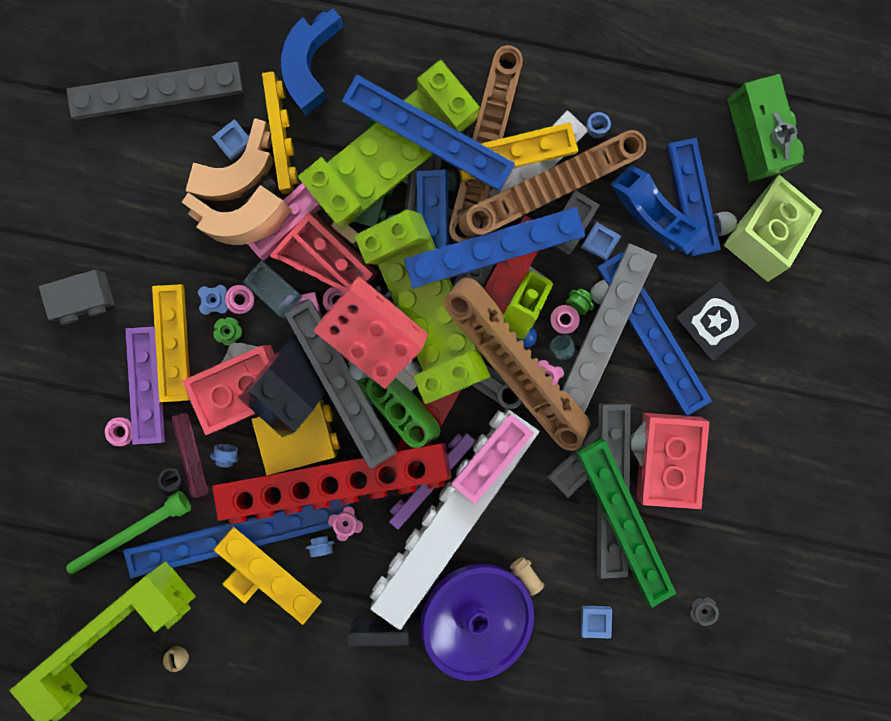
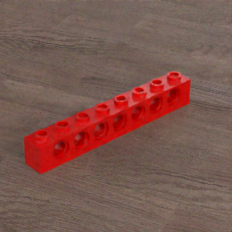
M446 443L399 451L396 456L374 469H370L365 459L361 458L214 485L212 487L218 521L228 519L229 525L246 522V516L256 514L257 520L274 517V511L284 509L285 515L302 512V506L312 504L313 510L330 507V501L341 499V504L354 503L359 501L358 496L369 494L370 499L388 496V490L398 489L399 494L415 492L416 485L427 484L428 489L445 486V480L452 478ZM415 461H420L425 466V474L421 478L416 477L412 473V465ZM387 466L392 467L396 472V479L392 483L387 482L383 476L384 469ZM359 471L363 472L367 477V484L364 488L359 487L355 482V476ZM330 477L335 478L338 482V489L335 493L331 492L327 487V481ZM302 482L306 483L310 489L307 498L303 497L299 491ZM275 487L281 492V500L278 503L272 498V490ZM246 493L251 494L253 498L251 507H248L244 502Z

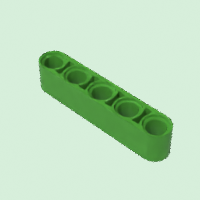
M344 356L347 364L350 367L349 360ZM366 377L357 380L363 392L410 447L420 448L438 439L440 436V425L414 393L396 377L386 387V392L372 378ZM401 404L405 408V415L401 411ZM420 427L424 430L425 437L420 434Z

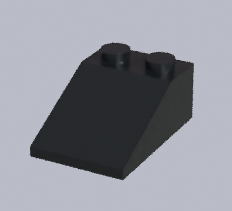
M293 334L238 398L283 438L297 431L315 409L326 389L296 334Z

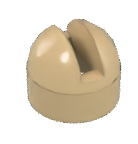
M180 646L170 648L163 658L165 669L170 672H177L183 669L189 658L187 651ZM171 654H174L175 666L172 663Z

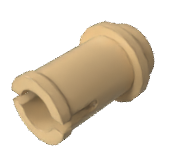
M521 557L511 564V573L521 581L529 595L533 596L544 588V583L541 582L531 568V561Z

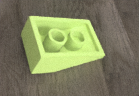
M777 175L736 225L724 246L768 282L791 267L822 210L782 176Z

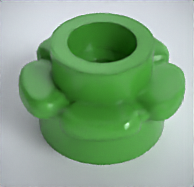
M583 289L571 290L568 294L569 298L566 304L576 309L578 314L585 315L588 310L594 308L593 303H591L592 296Z
M234 318L219 319L214 325L215 331L213 335L215 340L219 343L222 342L226 346L236 343L242 335V328ZM228 328L230 330V333L226 334L225 329Z

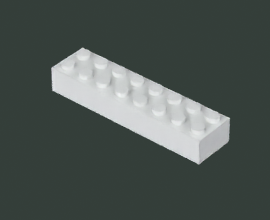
M507 408L503 412L498 410L489 422V425L492 427L486 436L483 434L479 436L472 447L473 451H475L470 459L465 457L455 471L457 472L456 475H459L509 413L534 432L532 437L476 504L448 481L439 494V504L436 507L431 505L423 516V526L420 531L415 528L408 537L404 554L402 555L400 552L396 554L389 565L390 568L387 572L389 575L387 578L381 576L372 589L373 593L370 596L373 599L371 610L399 630H401L539 433L536 428Z

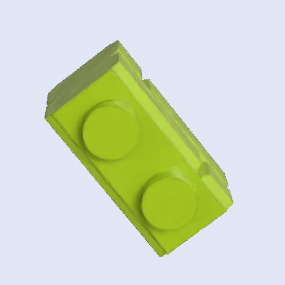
M527 270L503 314L504 323H509L510 333L515 331L517 333L516 338L522 340L525 339L535 323L553 286L552 281L532 270Z

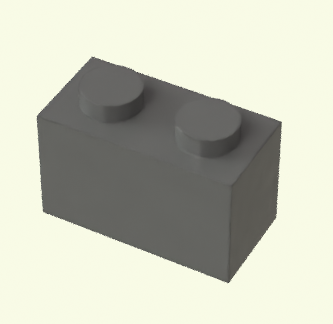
M92 270L39 286L48 320L60 321L61 325L76 322L79 320L78 316L88 313L89 316L104 314L107 307L115 305L106 273L102 271Z

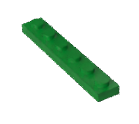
M600 439L576 452L647 605L653 608L675 595L676 592L607 442Z

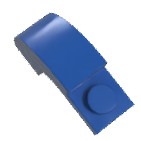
M334 8L328 13H320L314 19L311 26L304 18H301L288 34L283 46L281 56L283 80L292 99L305 116L328 99L323 88L311 74V60L316 50L343 28L341 17Z
M630 165L610 184L620 201L634 218L650 234L671 250L677 248L688 254L709 234L705 226L675 209L659 192L650 175L641 169Z

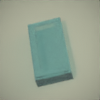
M262 260L243 280V283L283 319L285 314L290 312L303 297Z

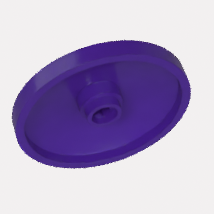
M473 564L459 568L443 578L435 586L425 602L420 620V634L423 646L433 663L441 671L453 678L478 681L493 677L510 667L525 650L534 625L533 603L521 581L512 573L499 566Z

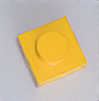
M237 569L222 583L244 604L258 589L255 584Z

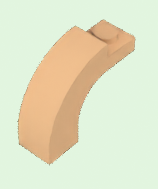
M254 118L246 150L236 163L224 168H212L193 163L186 192L202 199L226 201L241 197L243 193L262 181L261 177L263 175L267 176L274 161L270 153L264 152L265 148L269 149L272 143L270 127L266 121Z
M261 185L244 206L232 212L215 211L190 193L182 201L183 204L191 209L188 215L199 222L196 226L199 230L216 241L231 245L249 244L267 237L281 226L292 211L283 200Z

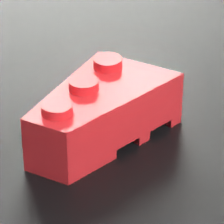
M308 212L269 255L344 292L358 276L370 284L379 274L370 264H366L364 258L317 213Z

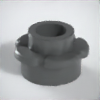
M708 597L704 599L698 598L692 603L693 609L690 611V615L693 621L699 622L702 626L712 625L717 621L719 609L716 607L714 600ZM703 609L707 610L705 614L702 613Z

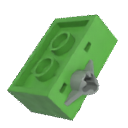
M780 74L745 83L727 99L749 182L784 173L803 162V144L797 139L796 118L789 109Z

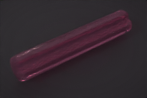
M187 413L175 415L172 417V423L191 497L205 496L208 494V489L189 415Z

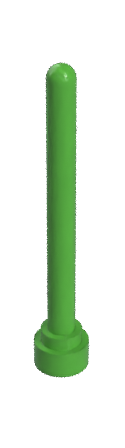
M177 491L170 495L168 501L164 503L165 506L70 562L66 566L67 572L70 574L78 572L169 516L175 517L177 515L180 517L189 512L191 505L186 495L182 491Z

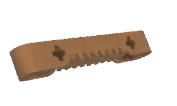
M506 45L500 47L494 55L472 138L480 144L502 139L504 136L523 62L521 52L514 46ZM508 60L514 67L512 69H505L500 65V62ZM476 178L466 181L461 180L449 226V240L452 244L471 239L470 237L461 238L456 234L455 228L459 226V218L464 211L486 200L488 197L490 186ZM473 214L472 224L476 228H480L482 219L477 214Z
M626 131L488 198L461 214L459 218L460 230L470 238L485 235L640 158L646 150L645 138L638 131ZM624 142L628 144L630 153L625 151ZM473 214H477L482 219L481 229L476 228L472 224Z
M471 278L460 279L445 298L444 306L448 314L552 439L565 450L574 451L581 448L590 427V420L567 392L559 391V384H552L553 377L551 375L545 376V367H538L537 358L532 360L531 350L525 351L523 349V340L518 342L516 340L517 333L515 331L510 333L509 323H504L501 310L482 286Z

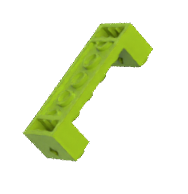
M442 60L438 61L417 79V90L404 100L460 133L477 120L480 109ZM375 123L328 163L321 157L302 172L298 178L342 231L430 159L433 154L382 125Z
M405 210L354 235L365 263L379 266L388 290L392 292L391 297L394 303H397L396 307L428 333L423 349L416 355L423 372L413 376L424 403L428 404L490 378L491 375L481 352L445 309V298L453 288L450 279L447 278L412 289L404 258L436 249L422 214Z
M165 561L9 691L34 721H59L82 700L79 694L88 687L70 666L74 660L135 609L152 630L156 632L163 625L169 629L191 609L188 603L196 596L173 568L168 565V562Z

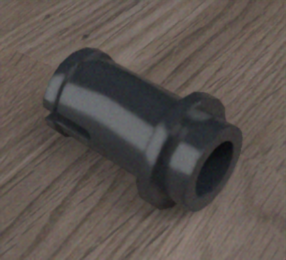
M263 175L261 177L262 181L243 193L242 197L246 199L247 203L260 185L276 196L279 190L276 180L271 175L267 177Z

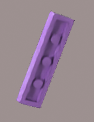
M155 327L125 328L133 445L165 442L163 402H159Z
M467 432L463 436L458 433L447 445L450 448L448 452L450 469L455 466L476 442ZM427 484L416 485L415 492H412L405 501L400 498L389 512L393 515L389 522L399 529L434 488L428 489Z

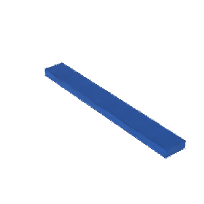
M341 499L330 501V507L313 510L312 504L302 506V512L286 515L284 509L274 511V517L257 520V517L254 516L246 518V522L230 525L226 523L127 548L123 551L130 579L149 574L165 561L168 562L170 567L174 568L220 556L213 549L232 527H235L256 546H261L332 528L333 526H330L328 522L329 517L333 514L338 515L343 512L346 506L352 507L351 503L341 504Z

